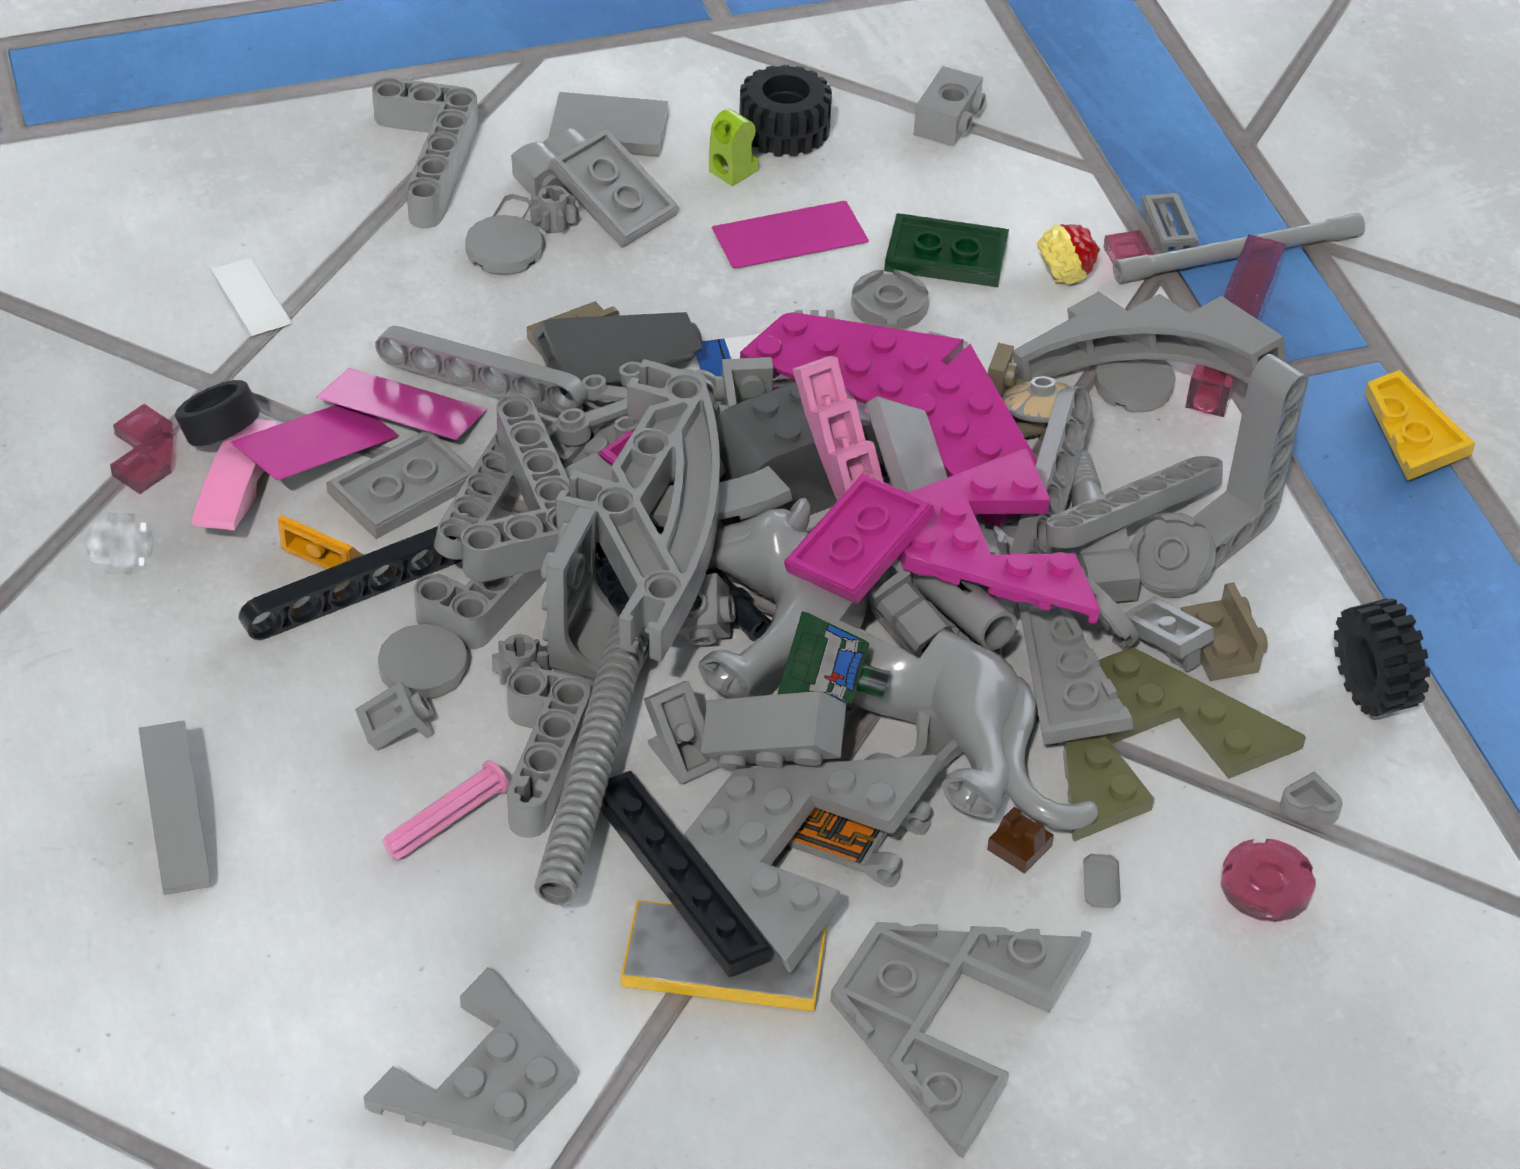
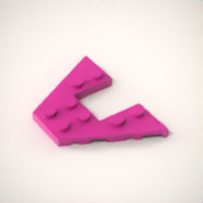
M1027 449L1018 450L909 492V494L932 503L935 515L899 555L903 570L920 575L935 576L941 581L959 585L960 579L987 586L988 594L1015 602H1029L1047 611H1050L1051 606L1056 605L1087 615L1089 623H1097L1101 609L1075 553L991 555L974 514H1047L1050 498Z

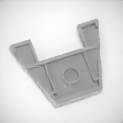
M487 967L460 995V1005L462 1009L494 1029L436 1091L428 1089L392 1066L363 1096L365 1109L382 1115L384 1110L404 1115L406 1122L424 1126L427 1122L451 1128L453 1135L515 1151L576 1083V1070L498 975Z

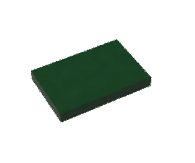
M896 213L885 258L884 271L894 272V270H900L914 276L998 288L1009 229Z

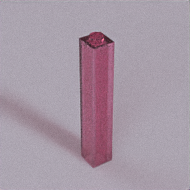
M1248 234L1223 297L1257 320L1262 321L1280 274L1286 243ZM1196 364L1190 379L1185 407L1225 417L1239 379L1231 374Z

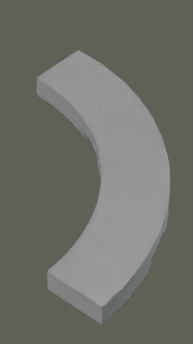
M596 452L564 468L568 479L573 470L612 481V466L604 461ZM769 466L736 479L720 482L718 520L738 515L740 520L756 516L767 509H775L792 501L791 490ZM667 485L649 515L654 526L665 527L674 485Z

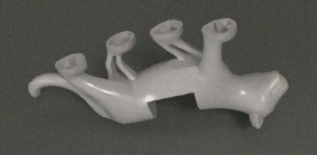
M806 498L798 499L790 510L782 508L767 509L755 517L717 529L713 546V563L715 568L729 573L751 589L773 599L776 609L766 632L742 653L737 654L728 650H718L710 652L701 659L698 668L709 687L733 698L750 696L754 689L770 674L782 666L785 670L801 612L810 613L866 640L870 644L864 664L890 672L883 698L856 691L852 704L878 714L916 723V746L913 751L901 757L936 755L941 766L939 774L961 753L966 755L971 768L957 769L947 775L942 781L943 792L951 805L973 816L992 818L999 812L1002 798L1007 792L1020 811L1032 820L1051 828L1082 829L1097 818L1098 806L1093 801H1084L1076 804L1057 803L1043 796L1032 786L1026 772L1024 758L1025 748L1036 720L1037 704L1029 684L1022 677L1016 675L1013 667L1001 655L964 639L947 629L939 631L922 656L918 658L903 648L895 647L860 629L868 606V593L858 604H855L786 571L785 559L809 534L807 527L810 522V504ZM877 752L864 760L897 757Z

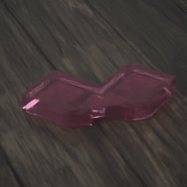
M142 404L113 424L115 435L134 447V449L110 464L113 477L138 494H142L171 474L174 439L172 421L146 404Z

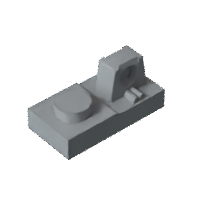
M1156 597L1125 612L1136 628L1139 638L1163 648L1167 653L1169 652L1170 662L1184 668L1186 671L1200 665L1201 647L1214 641L1212 626Z

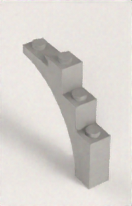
M1098 291L1067 308L1069 320L1013 351V361L1018 364L1016 378L1029 381L1039 376L1052 378L1082 367L1113 361L1156 359L1176 360L1207 366L1231 374L1248 383L1254 367L1265 355L1272 354L1286 362L1283 336L1224 297L1220 296L1188 313L1160 293L1127 311Z

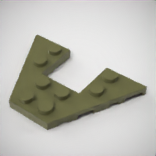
M1134 647L1099 659L1100 667L1107 679L1110 678L1123 707L1126 706L1131 714L1134 729L1063 742L1065 777L1068 781V803L1076 804L1084 801H1093L1098 806L1097 818L1082 829H1073L1072 839L1075 842L1153 809L1155 798L1112 745L1113 743L1179 718L1225 776L1230 779L1303 749L1306 737L1291 727Z

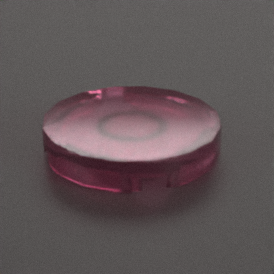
M1254 839L1243 841L1232 848L1222 865L1221 888L1227 901L1239 912L1256 920L1279 922L1293 919L1307 909L1316 888V877L1314 879L1313 867L1309 859L1296 847L1275 839H1266L1265 843H1253Z

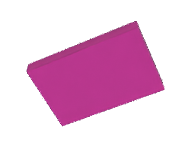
M862 473L785 559L786 571L858 604L935 515L934 506L928 501Z

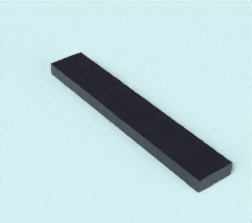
M628 771L609 778L600 811L727 976H733L770 961L772 948L635 775Z

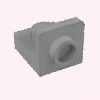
M401 681L355 709L367 742L375 750H378L414 727L425 738L434 734L428 719L433 715L428 701L420 692L413 694Z

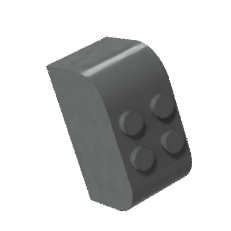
M796 382L732 405L715 417L719 439V455L726 469V472L720 478V482L736 479L769 466L788 486L792 495V501L775 509L790 510L798 499L806 498L810 504V515L833 507L837 502L818 454ZM845 388L847 398L855 399ZM856 400L865 440L874 442L883 478L885 463L869 414ZM738 515L730 518L721 519V521L726 526L729 524L742 522L749 518L740 520V516Z

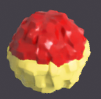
M1076 224L1053 225L1037 241L1038 250L1041 251L1040 255L1046 267L1051 268V273L1056 278L1054 279L1055 284L1065 283L1069 285L1086 279L1087 275L1093 271V264L1096 263L1100 247L1091 237L1089 228H1083L1081 225Z

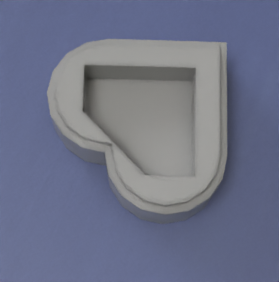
M1314 771L1284 789L1280 809L1286 817L1295 821L1310 819L1320 825H1329L1339 819L1343 803L1339 794Z

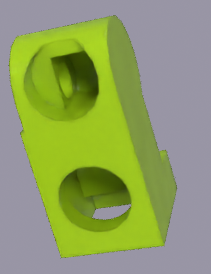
M732 109L722 110L712 123L709 141V172L733 187L759 171V158L752 155V141L756 131L755 125ZM727 164H728V167H729V170H728V171L723 168V167L726 166Z

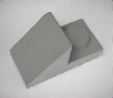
M682 681L643 699L657 736L647 740L648 744L678 783L683 784L719 767L717 760L701 754L705 721L689 681Z

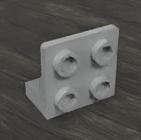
M771 357L722 359L721 376L714 377L715 401H721L718 407H713L715 417L732 405L772 391L773 364Z

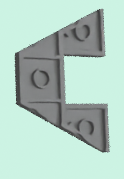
M925 755L827 762L817 766L799 764L785 765L781 768L757 767L735 769L684 835L692 849L780 958L786 971L791 973L843 902L839 890L771 866V864L814 808L893 834L941 770L938 756Z
M876 922L832 988L830 1002L955 1153L963 1158L1006 1087L1009 1072L925 1034L924 1031L961 973L1049 1013L1090 945L1092 933L1082 931L1081 937L1040 935V929L1027 928L1021 932H1014L1005 927L971 926L970 932L939 931L937 924L904 926L900 923Z

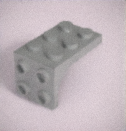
M578 506L570 522L562 524L558 534L557 547L553 553L548 552L542 564L541 577L546 579L542 609L547 611L543 640L548 642V667L596 679L615 611L596 581L595 510ZM648 638V642H647V646H646L645 653H644V656H643V660H642V664H641V667H640L639 674H640L641 669H642V667H643V665H644V663H645V661H646V659H647V657H648V655H649V653H650V649H649V638Z

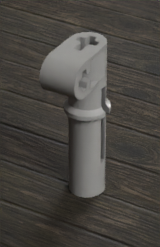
M910 572L912 583L925 599L931 601L982 647L988 650H996L1004 646L1012 638L1017 624L1015 616L977 583L960 579L959 585L941 581L935 576Z

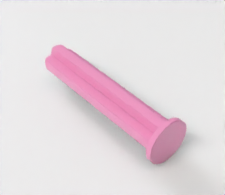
M491 760L484 762L481 771L385 835L382 841L387 853L395 860L402 859L496 793H506L509 782L504 772L495 762Z

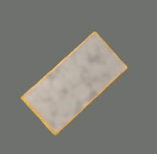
M637 900L621 973V987L814 1012L827 924L791 973L786 971L782 961L772 950L770 961L728 977L673 904Z

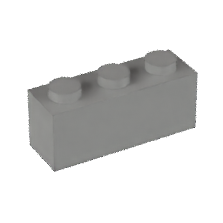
M821 691L707 700L701 754L717 760L718 766L727 770L743 769L746 767V764L754 763L766 768H781L785 761H794L795 763L807 766L821 765L822 759L841 758L846 704Z

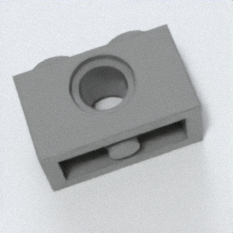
M942 66L916 104L913 135L954 147L962 134H968L975 114L980 115L984 108L986 94L982 93L983 77Z

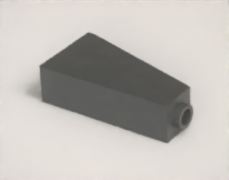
M687 312L548 319L542 321L532 334L547 367L575 375L581 381L589 375H602L606 379V385L618 387L623 386L620 381L619 368L624 363H642L643 359L675 367L692 361L703 349L700 330L695 323H691ZM559 387L561 393L566 398L574 401L573 397L567 390H565L562 387Z

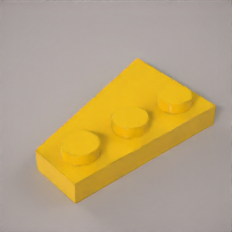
M1400 370L1367 382L1365 396L1407 481L1472 455L1475 442Z

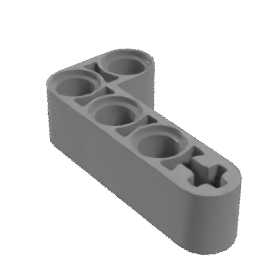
M541 569L485 582L470 580L466 585L445 575L428 574L418 579L414 585L416 621L418 624L444 627L454 632L464 642L467 650L478 649L490 642L542 586L546 579L541 577Z
M527 666L515 669L507 677L509 718L515 724L533 728L507 790L508 824L510 829L518 836L525 838L540 836L548 829L560 801L565 780L567 779V773L591 697L590 686L582 678Z

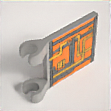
M918 800L901 825L914 834H925L931 826V820L927 818L931 812L930 805ZM818 808L813 809L786 845L862 871L886 887H893L900 878V871L897 870L900 865L898 855L891 852H877L887 832Z

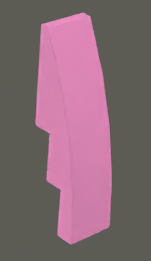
M828 356L792 369L818 454L837 501L862 473L883 482L874 442L865 440L856 400L847 398L838 358Z
M256 419L242 431L223 440L203 484L192 516V526L226 530L236 529L257 498V481L264 473V470L232 445L231 441L276 426L278 421Z

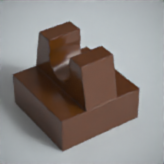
M1013 807L1002 818L998 829L989 837L987 850L1025 874L1052 847L1054 834L1047 831L1043 824L1038 821L1033 822L1022 815V811Z

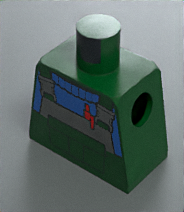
M802 611L778 694L821 691L845 703L846 711H850L856 691L883 698L890 672L864 664L870 644L866 640Z

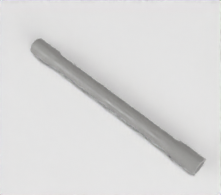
M1360 213L1329 218L1324 222L1156 255H1141L1115 260L1113 263V274L1118 283L1149 278L1154 274L1325 240L1335 241L1360 236L1365 232V222Z

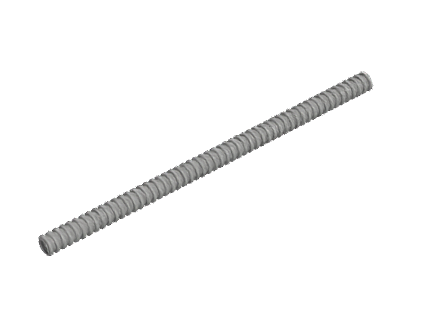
M695 370L706 377L707 390L714 407V377L716 376L709 371ZM655 526L657 532L662 534L665 527ZM616 613L567 773V779L564 783L551 827V833L549 834L541 866L534 884L535 893L542 900L555 905L571 903L576 897L577 888L581 880L580 877L582 876L649 638V633H646L645 627H643L634 640L639 642L635 652L619 649V618Z

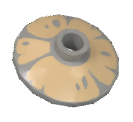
M1039 376L1031 381L1010 387L1003 394V401L1011 415L1018 419L1048 423L1058 391L1070 388L1071 386L1055 382L1051 377Z

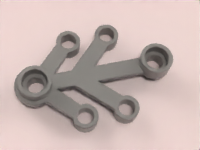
M627 362L620 366V381L623 386L627 387L632 377L639 379V366L641 363ZM681 369L700 376L705 381L707 387V380L703 374L692 369ZM595 374L585 377L582 382L587 390V400L596 401L603 399L617 402L586 413L577 408H570L561 412L556 422L559 441L569 446L583 444L591 437V426L628 414L627 388L606 385V379L602 375ZM628 416L618 418L614 422L616 439L629 430L634 431L640 420Z

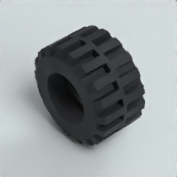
M773 65L766 67L764 70L758 69L753 72V75L747 76L744 79V84H741L739 114L755 125L756 131L752 147H758L761 152H770L777 156H782V154L797 156V153L806 154L812 152V148H819L823 145V141H826L829 137L832 89L827 85V80L824 77H818V73L812 70L807 71L804 67L781 65L775 67Z

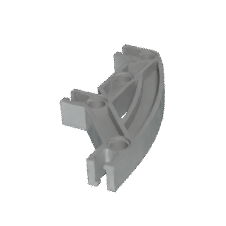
M643 359L639 366V379L632 377L627 385L628 417L640 420L612 465V481L573 470L569 477V492L561 490L555 499L557 530L560 531L564 522H570L578 506L595 510V542L600 543L629 597L628 603L619 616V649L635 652L639 642L634 640L642 628L645 627V632L649 633L650 658L662 662L696 600L711 559L719 515V439L714 410L705 381L694 373ZM675 478L667 522L663 533L659 534L649 515L670 480Z

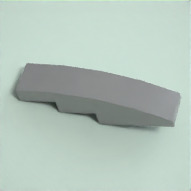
M185 720L138 728L163 894L168 895L212 887Z

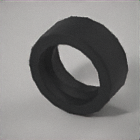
M231 380L209 387L187 399L177 408L175 418L190 445L204 446L227 439L242 431L258 418L260 409L248 384L243 380Z

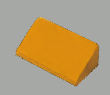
M280 515L278 518L281 549L319 567L329 569L363 555L353 546L284 515Z

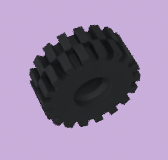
M1386 598L1343 610L1341 612L1342 617H1338L1336 621L1339 630L1334 631V639L1338 642V647H1334L1335 657H1339L1341 663L1337 667L1339 674H1344L1346 679L1343 685L1347 692L1352 691V701L1356 706L1361 705V711L1364 714L1370 713V717L1418 706V703H1422L1425 699L1423 693L1428 692L1429 684L1425 678L1430 677V667L1425 665L1424 660L1429 657L1427 649H1422L1420 642L1424 639L1421 630H1415L1416 620L1413 615H1406L1407 608L1402 603L1397 604V600L1393 598Z

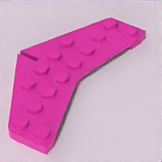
M790 312L780 316L740 351V358L771 357L773 379H776L780 374L795 379L792 369L828 356L837 357L844 386L858 402L866 404L878 396L926 411L945 470L950 476L1021 449L1028 450L1036 466L1037 459L972 345L969 344L963 350L964 339ZM1015 514L978 515L992 526L1002 528Z

